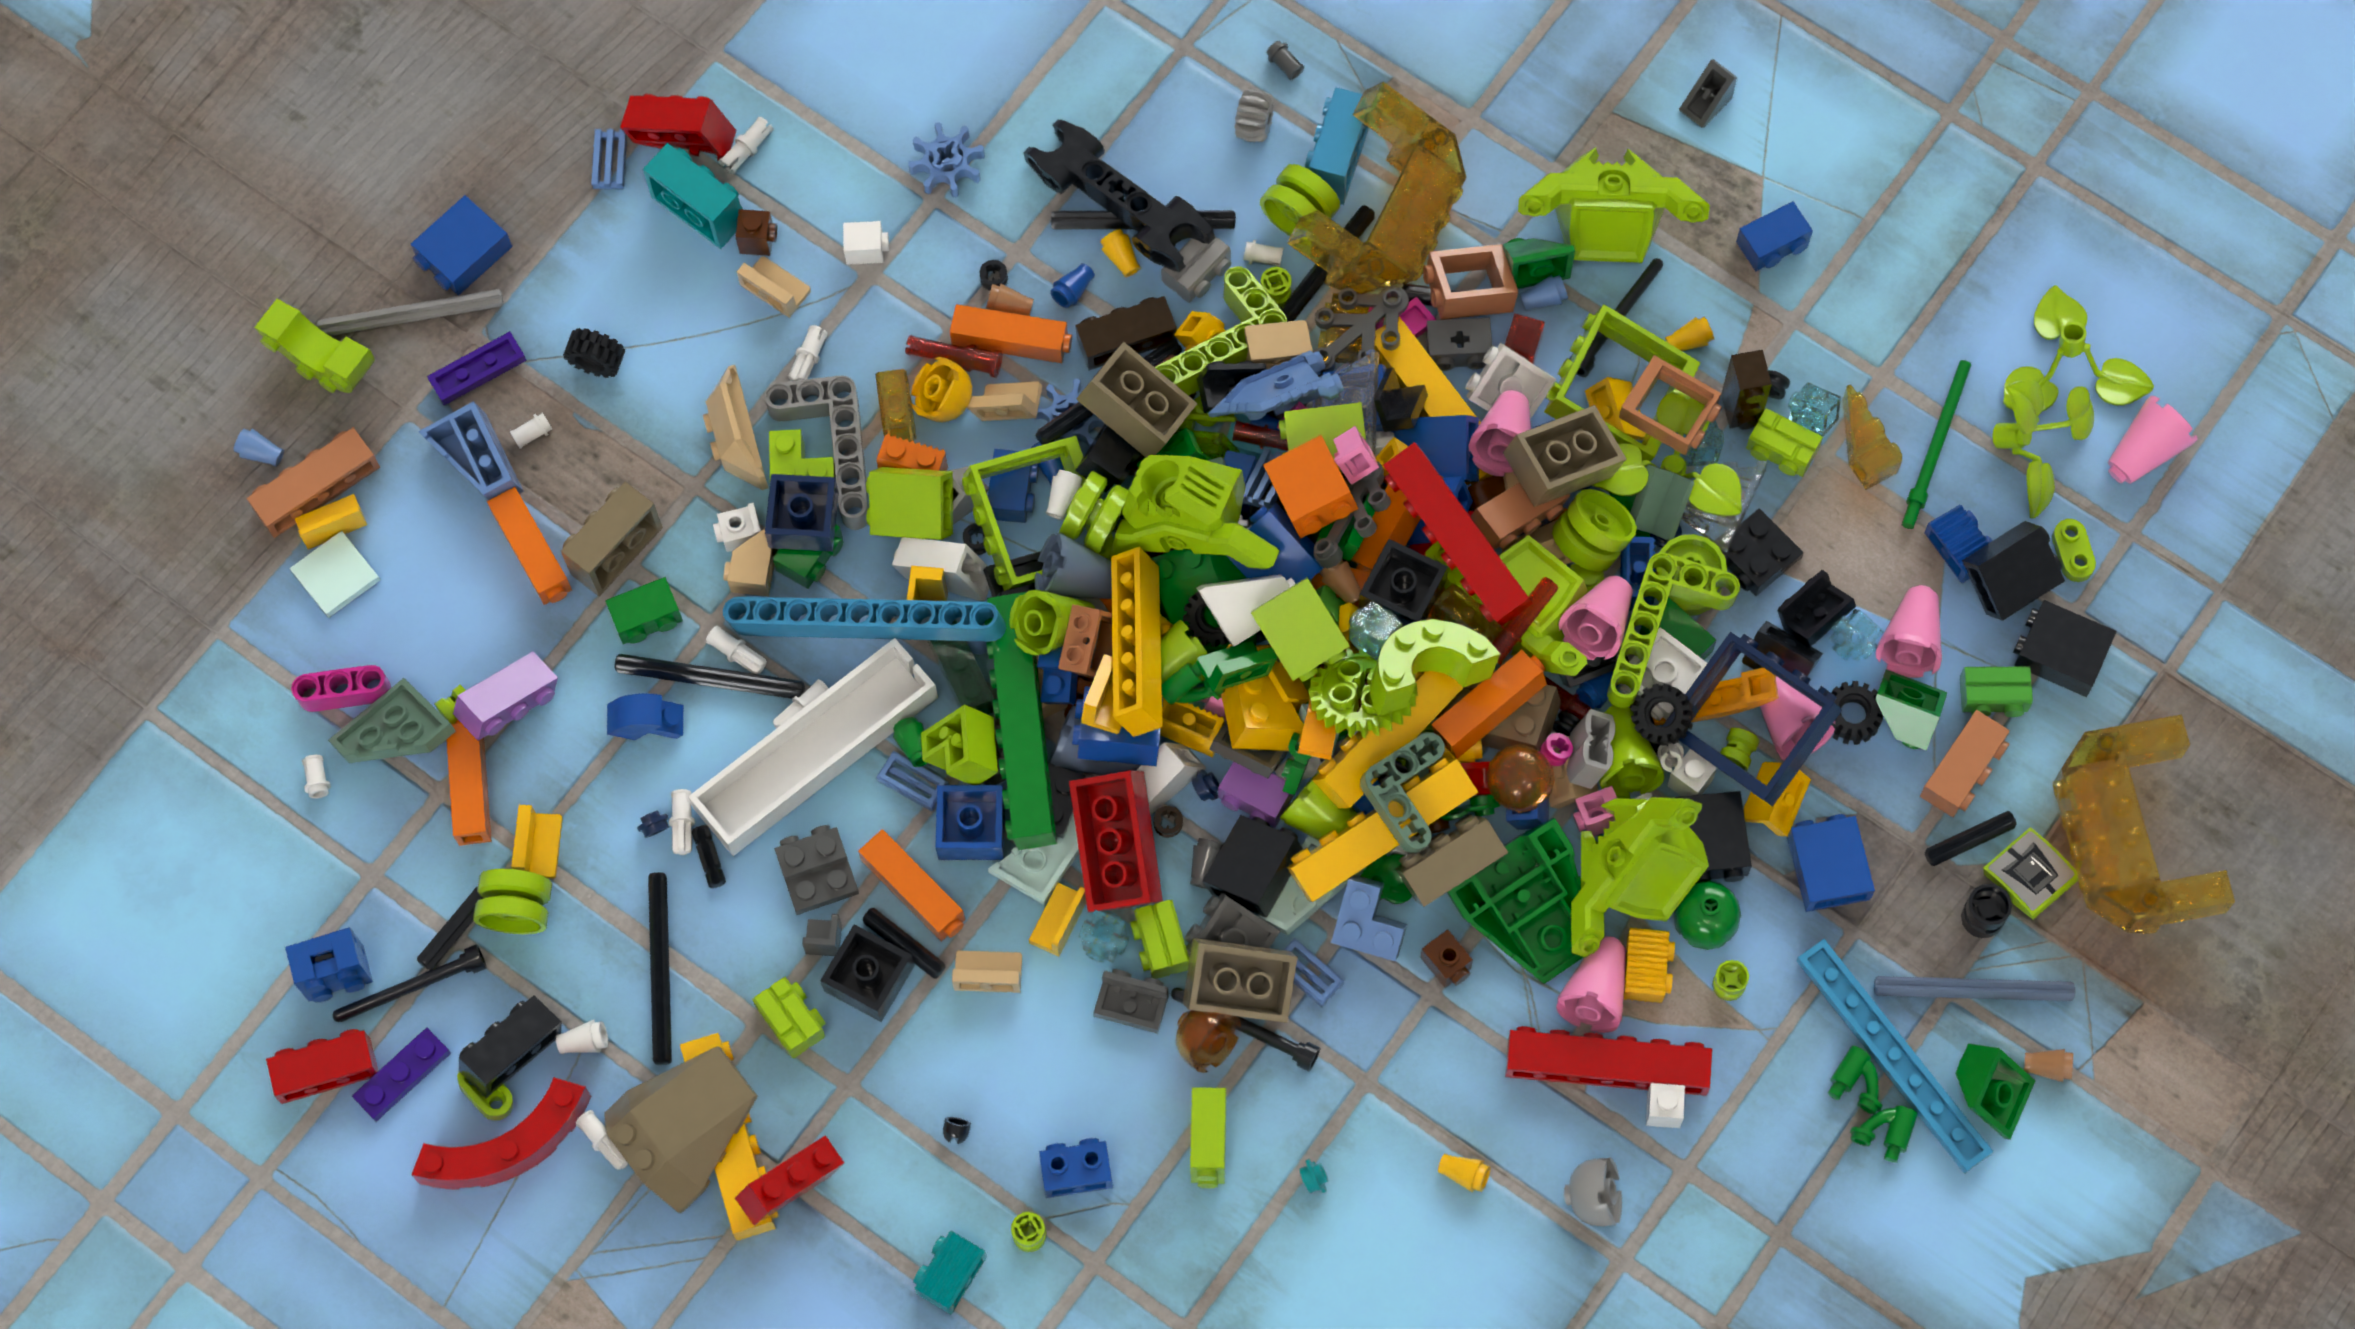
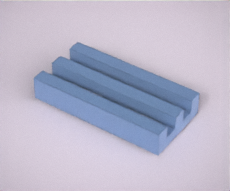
M595 129L591 182L593 189H624L627 135L622 129H619V132H614L613 129H607V132ZM606 140L604 181H600L602 142ZM614 140H619L616 181H611Z
M1270 449L1263 450L1245 485L1244 504L1260 508L1264 505L1267 509L1274 505L1278 496L1273 485L1265 500H1261L1271 483L1263 464L1282 455V452L1276 451L1274 455L1271 454Z
M893 751L878 773L877 781L933 812L937 803V788L934 790L895 768L893 764L896 762L935 785H949V782L924 767H913L908 758ZM887 773L931 796V798L928 799L887 776Z
M1295 938L1284 949L1291 952L1293 950L1297 951L1332 982L1329 987L1297 959L1296 969L1324 993L1321 995L1297 973H1295L1294 984L1320 1007H1323L1326 1001L1332 998L1336 990L1344 985L1342 978Z

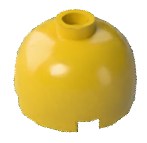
M937 357L935 359L938 361L932 365L926 363L914 380L911 395L915 396L916 405L912 404V408L919 416L943 423L955 420L966 410L972 397V382L968 373L960 365L947 358Z

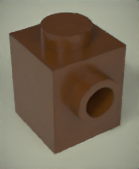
M739 209L735 236L739 253L771 256L772 242L777 240L778 227L777 223H773L770 211Z
M1448 929L1421 949L1420 958L1444 988L1452 983L1455 986L1459 985L1470 976L1471 972L1469 970L1472 967L1473 959Z

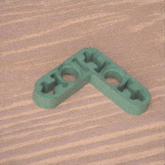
M1427 732L1415 738L1370 767L1360 780L1363 793L1396 841L1408 853L1416 854L1421 852L1430 844L1432 835L1429 826L1400 785L1433 765L1443 756L1445 751L1444 742L1435 733ZM1431 744L1434 747L1431 753L1428 752L1418 759L1416 753L1425 745L1429 746ZM1402 757L1409 762V773H1401L1396 769V758ZM1387 771L1390 777L1381 783L1380 786H1373L1371 784L1373 778H1379ZM1396 801L1402 805L1404 809L1402 817H1394L1389 813V802ZM1410 818L1411 822L1408 825H1405L1403 828L1399 826ZM1418 832L1421 838L1418 841L1412 842L1409 836L1412 833Z

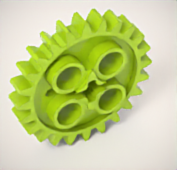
M1361 646L1359 653L1354 654L1348 648L1347 656L1331 665L1326 660L1324 662V669L1317 668L1319 672L1316 674V677L1310 679L1309 697L1311 709L1316 711L1317 720L1324 719L1326 728L1335 725L1337 734L1341 733L1344 729H1348L1349 737H1352L1356 731H1360L1362 737L1366 738L1367 732L1372 730L1376 736H1379L1380 728L1384 727L1391 732L1392 722L1402 725L1403 715H1411V707L1416 706L1417 683L1407 707L1378 716L1370 695V682L1379 657L1378 649L1374 647L1371 653H1366L1365 648ZM1368 673V676H1367L1368 685H1365V677H1366V674ZM1359 699H1361V707L1360 710L1357 712V710L1359 709Z

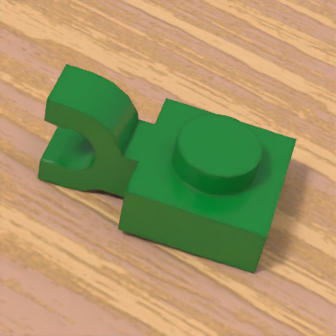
M1295 732L1289 743V751L1295 758L1294 760L1287 759L1281 775L1287 778L1282 791L1294 796L1302 781L1309 759L1312 757L1298 753L1300 734Z

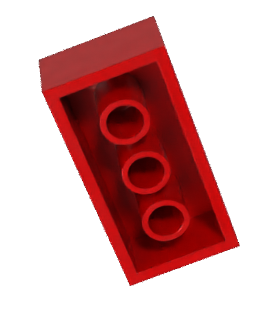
M1130 770L1069 781L1088 913L1105 912L1162 902L1163 897L1144 771Z

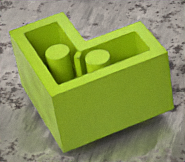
M801 429L769 431L770 478L771 474L836 478L833 457L805 458V443Z
M964 704L921 733L923 761L946 770V775L970 785H979L998 773L994 717Z

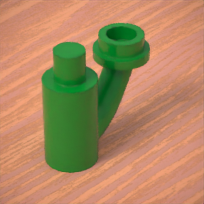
M1188 662L1162 683V696L1171 705L1175 702L1192 703L1212 696L1219 700L1225 689L1213 693L1206 679H1202V673L1197 664L1192 665ZM1203 680V687L1192 689Z
M1851 1046L1830 1078L1833 1085L1827 1093L1832 1098L1839 1100L1844 1091L1850 1092L1861 1074H1863L1866 1082V1093H1860L1858 1097L1860 1100L1857 1105L1863 1111L1874 1115L1883 1107L1881 1102L1878 1101V1074L1874 1064L1871 1062V1056L1863 1049Z
M1899 1105L1895 1106V1108L1881 1110L1871 1116L1860 1127H1852L1850 1130L1852 1134L1850 1140L1862 1146H1870L1871 1141H1874L1876 1137L1872 1131L1885 1123H1890L1883 1143L1887 1148L1884 1159L1897 1163L1900 1152L1904 1153L1907 1150L1918 1113L1911 1108Z

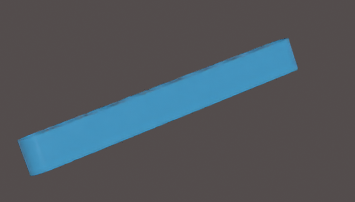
M733 597L723 607L725 620L735 632L743 636L896 638L903 640L991 642L1000 639L1006 630V622L997 608L989 602ZM742 613H746L743 618L737 620ZM776 613V616L773 619L768 620L770 615ZM807 614L803 620L798 621L800 616ZM837 615L835 620L828 622L832 616ZM869 615L865 621L859 623L862 617ZM899 616L896 622L890 623L892 618ZM930 617L928 622L920 624L924 618ZM962 617L959 623L951 625L956 618ZM993 618L990 624L982 626L985 620Z

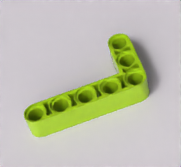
M1241 266L1231 267L1224 274L1223 299L1242 323L1155 367L1188 396L1199 391L1197 378L1209 363L1222 361L1225 364H1238L1246 360L1248 353L1244 334L1246 326L1287 322L1283 311L1247 268Z
M1656 553L1650 558L1607 690V697L1612 705L1617 708H1626L1634 703L1669 595L1716 610H1727L1733 606L1740 591V583L1735 575L1668 553ZM1662 567L1668 572V575L1658 576L1653 571V568ZM1694 577L1698 580L1699 585L1690 586L1685 582L1684 578ZM1725 587L1730 591L1731 595L1722 596L1716 591V588ZM1653 596L1659 601V604L1655 606L1649 605L1644 601V597ZM1638 625L1645 626L1649 629L1650 633L1641 635L1635 631L1634 627ZM1635 655L1640 659L1641 663L1636 665L1630 664L1625 659V656ZM1625 684L1629 686L1632 692L1630 694H1621L1615 686Z

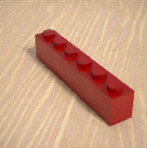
M1415 442L1383 465L1389 473L1384 477L1395 493L1401 490L1406 496L1407 500L1403 502L1404 506L1414 519L1420 516L1426 526L1422 528V531L1432 544L1440 543L1445 550L1441 557L1451 570L1457 567L1464 576L1459 582L1470 597L1477 594L1483 603L1478 608L1489 623L1495 620L1502 627L1533 604Z
M1521 1026L1509 1032L1505 1077L1647 1091L1651 1083L1685 1085V1094L1707 1096L1711 1083L1712 1048H1704V1044L1698 1042H1686L1684 1046L1671 1045V1042L1665 1039H1652L1650 1043L1638 1042L1637 1038L1632 1036H1618L1617 1040L1605 1039L1599 1033H1584L1583 1036H1573L1566 1030L1558 1029L1551 1030L1550 1033L1536 1032L1535 1028Z

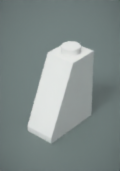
M901 538L898 549L894 553L892 566L907 580L910 578L911 565L943 568L948 592L985 602L989 586L983 569L988 565L967 544L919 538Z
M1278 574L1202 584L1197 587V590L1228 641L1234 647L1261 630L1251 611L1295 585V582L1292 578L1286 581L1285 577Z
M1163 742L1159 747L1157 766L1141 765L1136 770L1144 771L1150 815L1192 781V778L1197 776L1198 771L1206 769L1187 746Z

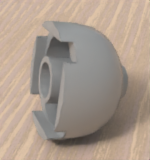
M1597 1158L1583 1162L1572 1173L1570 1185H1565L1564 1187L1566 1204L1572 1205L1575 1215L1584 1223L1593 1226H1611L1620 1222L1622 1192H1616L1614 1180H1620L1614 1160L1612 1158Z

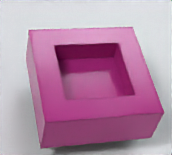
M1417 297L1411 300L1407 309L1399 315L1416 338L1426 332L1427 321L1436 320Z

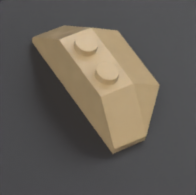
M734 364L728 366L706 400L708 413L703 414L707 433L714 432L716 440L710 442L715 461L721 459L725 471L761 490L769 489Z

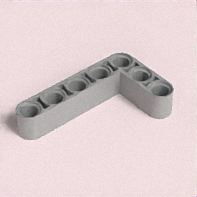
M832 376L772 384L767 388L764 395L767 409L772 419L776 421H791L830 416L835 475L839 491L838 506L843 524L851 530L864 528L867 525L866 514L869 508V499L866 491L867 479L859 399L854 381L847 376ZM843 391L850 393L845 398L836 397L837 394ZM808 396H818V399L813 402L805 401ZM778 399L787 400L783 405H774V402ZM845 420H850L853 422L848 427L839 426V424ZM847 449L856 450L851 456L841 455ZM849 478L859 479L854 485L844 484ZM853 507H859L862 509L858 514L855 515L847 513L848 510Z

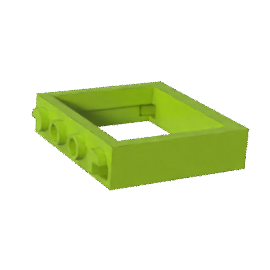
M1603 304L1595 315L1589 313L1584 320L1581 328L1585 332L1583 336L1578 335L1570 347L1569 351L1573 353L1571 359L1567 358L1560 367L1557 375L1561 376L1559 383L1554 382L1545 397L1549 400V403L1544 413L1557 420L1583 410L1582 407L1565 398V395L1597 332H1600L1648 362L1655 355L1694 377L1701 362ZM1669 386L1665 396L1676 389ZM1655 415V417H1654V419H1653V420L1656 421V422H1658V421H1657V415ZM1605 422L1618 444L1628 443L1636 445L1641 451L1642 461L1649 460L1651 462L1654 459L1662 443L1661 441L1646 433L1642 443Z
M1076 436L970 465L963 474V489L967 496H971L974 504V520L983 529L985 535L983 538L984 548L987 554L993 557L996 566L994 567V575L997 583L1003 586L1004 591L1034 583L1036 572L1016 577L981 479L1060 457L1064 470L1080 476L1083 479L1081 486H1083L1086 478L1075 471L1084 457ZM1086 525L1085 528L1087 532L1090 527ZM1112 533L1100 552V555L1109 559L1114 541ZM1043 570L1037 571V573L1042 575Z

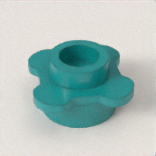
M1307 1159L1306 1166L1300 1168V1175L1307 1190L1310 1193L1321 1190L1323 1193L1327 1192L1324 1183L1328 1182V1177L1323 1166L1320 1163L1316 1164L1314 1161L1311 1162L1310 1159Z

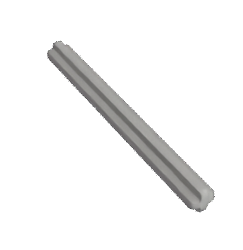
M495 289L321 319L317 322V327L329 336L501 307L503 305V297L501 291Z

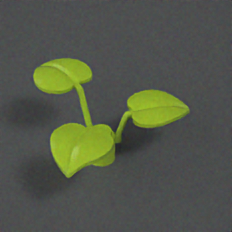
M2054 285L2042 297L2036 308L2034 327L2037 333L2045 339L2053 340L2060 337L2059 349L2045 376L2039 369L2029 366L2020 367L2012 371L2004 384L2003 404L2013 410L2011 398L2005 389L2006 386L2020 380H2033L2040 385L2043 392L2044 407L2042 411L2050 408L2057 400L2059 390L2049 380L2053 377L2062 356L2065 355L2066 357L2073 358L2082 352H2085L2094 375L2100 377L2096 381L2095 390L2098 396L2106 403L2116 406L2133 403L2151 393L2154 385L2144 371L2124 359H2108L2104 362L2102 371H2100L2090 351L2091 345L2085 343L2087 334L2085 327L2088 319L2085 309L2079 302Z
M2020 380L2005 387L2012 401L2016 423H1997L1993 429L1992 438L1996 448L2012 449L2013 455H2022L2033 460L2028 465L2026 475L2030 518H2036L2050 504L2054 495L2055 480L2049 463H2042L2040 456L2025 451L2022 448L2031 443L2032 432L2071 426V434L2074 440H2084L2090 435L2094 426V409L2089 391L2083 386L2073 388L2068 395L2066 404L2068 420L2037 425L2039 422L2038 416L2044 407L2043 392L2040 385L2033 380Z
M1676 389L1668 393L1660 401L1656 413L1657 421L1683 437L1684 434L1687 435L1705 405ZM1707 421L1702 431L1705 432L1707 430L1709 421ZM1622 443L1618 445L1627 460L1613 477L1592 486L1604 489L1615 495L1632 496L1642 491L1647 484L1649 475L1645 466L1648 464L1656 465L1649 460L1642 461L1641 451L1636 445ZM1674 450V454L1668 455L1663 459L1660 468L1672 471L1688 479L1695 478L1693 480L1694 486L1688 499L1695 508L1717 516L1741 514V484L1738 475L1732 468L1724 464L1714 463L1705 466L1701 474L1697 472L1686 474L1687 465L1680 456V452Z

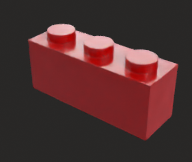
M359 1029L346 1030L340 1033V1037L328 1041L327 1039L310 1041L307 1043V1047L297 1050L293 1048L282 1049L275 1052V1056L266 1058L274 1096L281 1104L370 1079L378 1072L371 1038L364 1030L359 1031Z
M825 1135L749 1183L735 1197V1200L753 1226H755L831 1177L845 1162Z

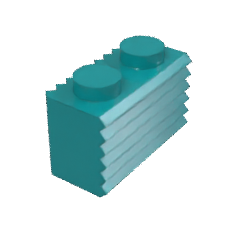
M950 1230L946 1238L942 1235L938 1238L931 1251L935 1255L928 1267L924 1264L920 1267L913 1282L917 1284L914 1288L917 1295L945 1312L952 1314L982 1267L987 1255L985 1250Z

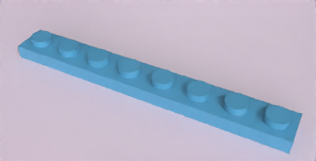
M1821 940L1800 955L1796 960L1797 963L1911 1107L1918 1113V1116L1964 1174L1989 1157L1993 1150L1826 940Z

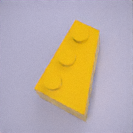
M1269 675L1227 688L1221 694L1232 749L1289 751V743L1294 732L1300 734L1298 743L1301 740L1304 724L1292 703H1286L1282 700Z

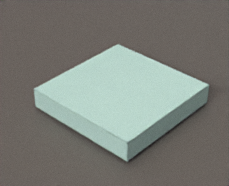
M342 531L290 568L294 576L328 618L380 581L379 576Z

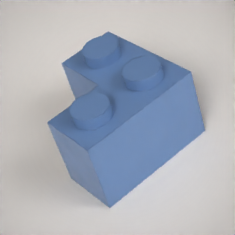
M1353 875L1348 879L1331 943L1396 961L1400 953L1407 924L1376 915L1384 883Z

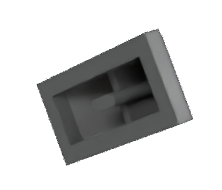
M1712 59L1679 110L1700 127H1705L1733 98L1737 77Z

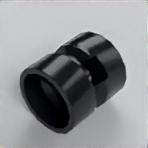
M1982 884L1975 888L1961 913L1962 924L1966 931L1979 938H1990L1998 934L2011 914L2012 902L2007 891L1994 884Z

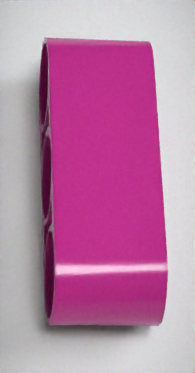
M366 665L300 675L293 681L291 691L304 710L317 712L372 704L391 689V684L380 667ZM376 679L380 680V683L377 687L372 689L367 688L368 684L371 681ZM348 684L344 692L335 693L339 685ZM308 689H316L312 696L303 697V694Z

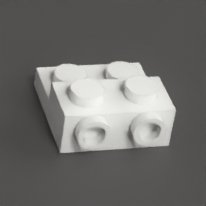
M1500 343L1497 348L1494 346L1490 347L1483 358L1486 366L1480 375L1475 372L1470 377L1465 389L1469 390L1466 395L1467 398L1486 411L1490 410L1501 393L1509 390L1518 391L1524 394L1529 401L1531 419L1557 379Z
M1660 627L1637 695L1641 696L1644 693L1642 690L1646 687L1652 688L1653 684H1669L1686 694L1707 665V662ZM1634 656L1629 663L1636 665L1641 663L1637 656ZM1620 684L1622 694H1630L1632 692L1629 686ZM1667 702L1658 703L1653 707L1651 717L1658 721L1662 718L1667 720L1674 711V708Z

